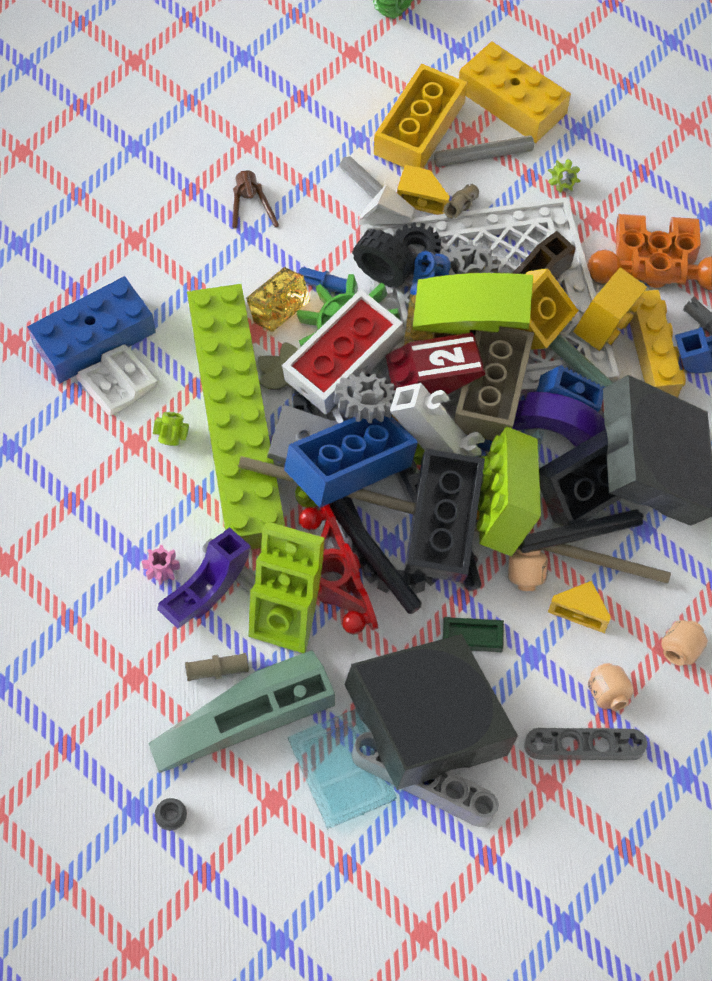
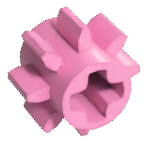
M160 545L159 549L153 551L148 549V560H142L143 568L148 569L146 571L147 579L150 580L154 577L158 580L159 585H162L165 580H174L173 571L180 569L179 561L175 560V550L173 549L168 552L164 549L163 545Z

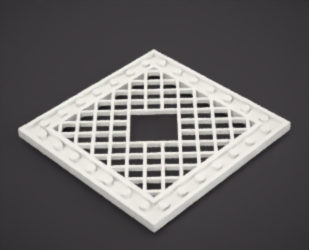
M567 197L462 211L457 218L453 217V219H450L445 214L413 218L412 223L416 222V227H420L421 223H424L425 229L431 226L434 228L433 233L438 232L439 239L441 238L442 250L440 254L443 251L448 252L449 245H453L457 240H461L464 244L468 245L469 239L474 238L473 245L477 246L482 237H486L494 242L490 247L492 249L491 256H497L493 252L498 245L507 249L510 252L505 259L497 256V263L500 264L498 273L504 267L511 271L518 268L509 262L514 254L524 260L529 256L519 250L524 242L534 247L539 244V242L529 237L533 230L545 234L546 236L543 240L555 231H558L576 247L572 266L557 277L558 283L563 285L564 291L579 310L569 322L571 325L567 331H561L560 334L568 342L577 346V350L582 352L612 382L618 381L620 375L611 345L606 343L598 351L578 335V340L570 335L596 294ZM411 223L360 225V233L362 237L367 230L375 229L383 230V232L394 236L399 228L402 230L405 224L411 228ZM508 233L520 239L515 246L503 241ZM419 244L407 246L409 250L416 254L426 250L424 246L418 248ZM371 279L373 290L380 283ZM406 279L403 284L411 289L413 282ZM385 285L388 294L379 304L386 310L398 308L401 322H403V339L392 349L394 351L409 342H414L411 331L414 313L408 318L406 305L415 310V303L409 300L410 289L403 296L401 285L399 287H388ZM418 331L421 334L415 341L423 340L425 336L433 339L434 334L428 331ZM549 346L547 349L551 352L545 359L534 354V350H530L529 358L537 363L527 364L521 395H527L528 392H536L540 375L560 365H563L564 368L567 367L568 370L572 369L573 373L576 371L563 359L550 361L557 353ZM462 387L447 395L449 401L440 404L443 407L458 405Z

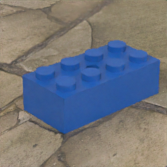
M125 276L27 326L34 347L59 384L76 376L79 371L101 362L102 354L124 344L130 347L156 333L153 314Z
M384 416L382 422L375 418L372 420V423H368L364 418L357 422L356 417H353L289 444L284 470L321 508L411 467L418 441L393 417Z

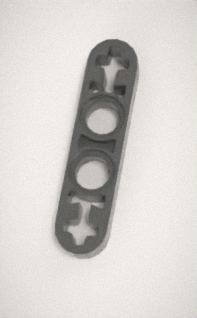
M534 728L527 734L524 748L530 757L538 760L632 761L642 757L648 742L646 736L637 729ZM568 736L575 738L579 745L578 749L572 752L565 750L561 743L562 739ZM536 737H540L542 743H551L553 737H557L555 742L556 751H552L553 744H546L542 750H537V746L531 743L534 742ZM596 737L607 739L610 745L609 750L605 752L596 750L593 746V739ZM615 737L619 738L617 744H626L629 738H633L634 743L640 746L635 751H631L629 745H620L618 752H616Z

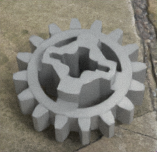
M460 240L458 241V247L450 244L448 252L443 251L442 253L451 262L449 275L498 273L497 256H491V248L484 250L482 242L474 246L473 240H469L468 245H464Z
M360 372V377H356L351 373L349 374V379L342 377L340 384H336L334 404H338V411H346L345 417L354 416L357 422H360L362 418L366 419L368 423H372V420L375 418L382 422L384 416L392 417L390 409L396 391L394 390V384H386V378H376V374L366 377L364 372Z

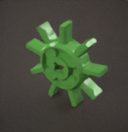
M348 275L346 293L332 297L321 284L317 285L318 296L324 305L319 312L298 310L296 315L299 322L317 325L319 330L357 293L358 285L355 275ZM380 283L369 296L376 302H381L388 294L385 285ZM398 308L388 310L401 321ZM315 333L299 340L300 346L304 345Z

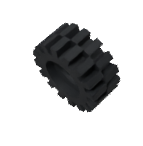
M416 222L411 223V228L405 224L403 229L399 228L396 231V235L393 236L398 238L406 247L411 244H419L427 249L426 251L432 252L434 255L440 254L441 238L439 239L438 232L433 233L434 228L431 226L425 229L424 223H421L420 227H416ZM412 253L413 259H416L418 254ZM422 262V265L428 266L429 263Z

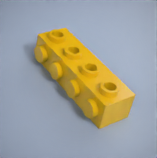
M659 290L645 291L641 296L645 301L636 313L631 311L634 317L629 323L645 383L678 398L682 387L685 386L686 378L684 371L679 368L678 347L674 346L672 342L673 328L671 323H667L666 302L661 300Z

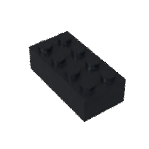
M606 429L539 468L540 490L553 522L562 526L583 522L621 499V497L609 493L607 467L608 437Z
M425 449L421 461L404 573L464 582L469 571L485 463L484 458Z

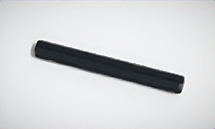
M341 498L330 503L329 506L338 523L406 612L413 614L418 611L422 605L420 599Z
M638 509L531 533L525 537L518 550L522 553H528L638 527L643 524L644 515Z

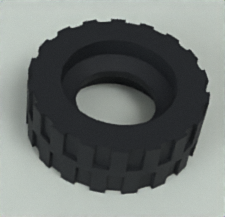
M367 230L352 251L353 259L356 261L357 266L366 275L371 277L372 280L383 283L388 287H399L402 285L415 267V259H413V255L406 245L390 233L383 232V230Z

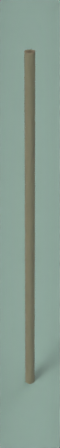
M243 456L240 458L239 468L296 483L285 472L284 467ZM360 489L346 496L413 515L415 503L365 489ZM476 520L474 531L479 533V531L477 530L478 520ZM568 544L541 549L667 584L671 576V572Z

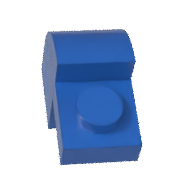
M702 327L675 335L684 369L691 373L712 372V336L705 337Z

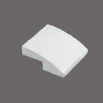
M125 344L102 354L101 362L85 368L77 374V380L109 417L142 398L158 383L156 378Z

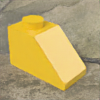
M404 166L397 194L413 206L415 210L436 215L445 214L444 206L449 202L450 196L433 173L421 167Z

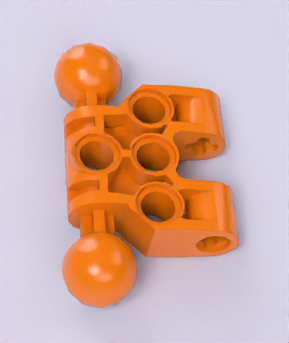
M618 214L616 223V254L606 249L597 251L591 255L587 264L591 278L601 284L607 283L621 267L637 280L647 283L654 288H661L672 282L678 285H685L686 279L697 280L700 286L710 291L712 290V256L706 257L698 265H694L701 246L698 218L671 217L669 233L662 231H647L645 215Z

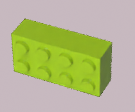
M506 426L501 435H496L493 439L488 454L481 457L485 459L478 503L479 520L477 530L479 531L480 545L512 556L541 517L537 438Z

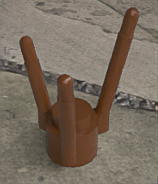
M250 170L239 172L235 177L237 186L233 188L232 227L237 228L240 196L252 199L257 193L274 227L277 228L279 223L263 193L262 185L257 183L255 173Z

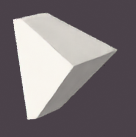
M386 184L362 211L359 225L412 223L415 208Z

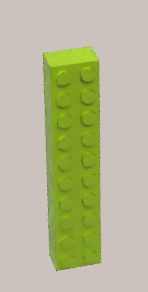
M242 284L187 291L224 528L227 530L230 527L251 546L250 550L261 548L262 528L268 521L285 526L277 478L238 467L241 456L274 465L273 459L267 458L271 444Z

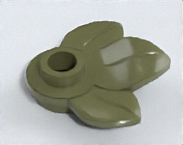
M284 342L279 356H259V367L263 374H265L259 383L271 390H279L286 386L293 388L284 379L282 365L298 348Z

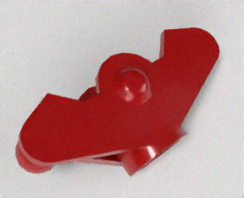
M329 504L321 507L320 510L313 507L305 508L299 516V523L304 529L308 531L316 530L322 521H325L321 537L325 538L317 599L322 603L336 605L349 611L342 619V627L351 635L361 633L367 624L372 631L378 629L371 601L361 582L359 559L352 552L348 543L344 542ZM329 538H331L334 548L326 549ZM335 572L342 577L336 581H328L322 575Z

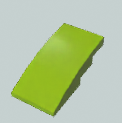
M468 273L419 279L412 330L458 335L470 333V330L499 332L500 326L529 329L533 275Z
M268 521L262 528L261 553L256 559L255 584L250 590L248 637L296 652H306L319 591L324 537Z

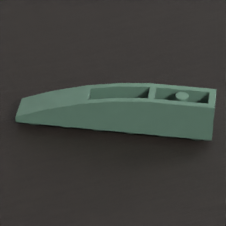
M313 650L255 671L148 743L158 772L162 773L334 707L335 692L324 666Z

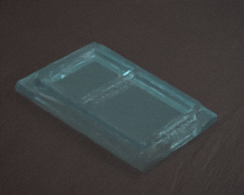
M357 709L340 716H335L330 720L311 728H306V730L288 737L290 746L327 830L397 800V796L389 781L359 768L352 760L351 754L356 738L360 734L367 732ZM370 746L359 748L364 755L371 756L375 754Z

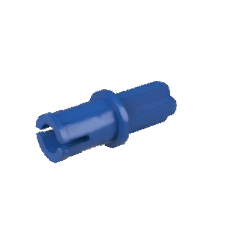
M306 267L299 269L298 282L314 287L321 284L328 291L338 294L346 293L347 279L331 275L327 270L320 272Z

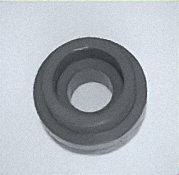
M164 799L155 809V820L159 827L164 830H177L186 821V807L178 799ZM173 810L177 812V816L173 820L165 818L168 811Z

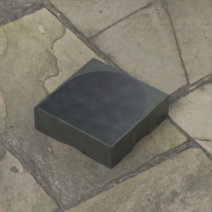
M630 375L603 388L604 419L608 437L607 467L609 493L638 505L649 506L667 517L690 526L712 517V451L708 412Z
M462 634L351 664L344 685L362 721L374 737L377 752L396 790L437 778L450 770L470 768L508 756L518 737Z

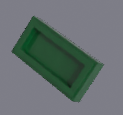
M443 618L442 639L462 634L471 651L503 652L504 620Z

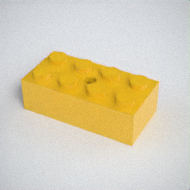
M493 41L485 46L459 71V79L467 82L466 97L522 135L532 136L535 144L567 114L571 97L570 92Z
M421 63L374 134V155L402 167L409 165L424 168L464 105L467 82Z

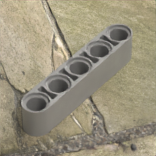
M364 732L356 738L351 754L354 764L393 784L377 752L376 742L372 733ZM370 746L375 754L371 756L364 755L359 748ZM451 771L431 779L432 783L429 785L418 783L402 788V790L477 827L489 824L499 807L495 794ZM446 789H455L460 794V798L451 799L446 794ZM482 803L486 805L489 813H479L475 808V804Z

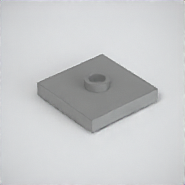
M283 404L267 458L285 463L289 444L338 423Z

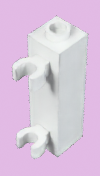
M422 383L396 388L390 412L418 441L424 450L428 448L473 457L481 455L482 451L476 444L483 443L485 439L479 432H473L466 436L447 414L446 409L440 404L449 401V397L444 391L439 390L430 394Z

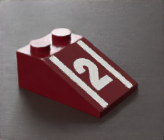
M473 332L409 342L385 355L391 384H394L395 391L399 387L422 383L430 394L442 390L448 395L486 375Z

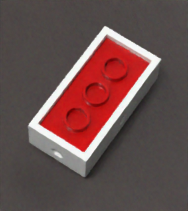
M360 289L282 365L284 379L327 415L337 405L334 404L336 384H340V379L342 377L349 379V374L351 373L356 377H360V372H364L367 375L403 339V322Z

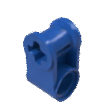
M422 251L417 255L413 283L410 289V296L414 303L416 302L419 279L449 275L451 262L446 255H434L429 251ZM422 262L429 263V265H422Z

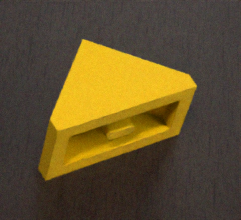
M592 581L554 595L548 613L605 633L611 619Z

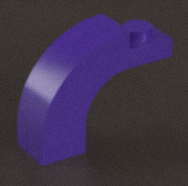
M528 392L525 400H519L513 425L515 430L540 428L554 431L566 437L575 447L606 429L605 419L590 406L573 398L548 392Z
M229 527L208 543L204 560L197 571L181 587L160 601L157 610L177 629L194 617L197 619L201 618L223 597L235 582L247 561L251 546Z

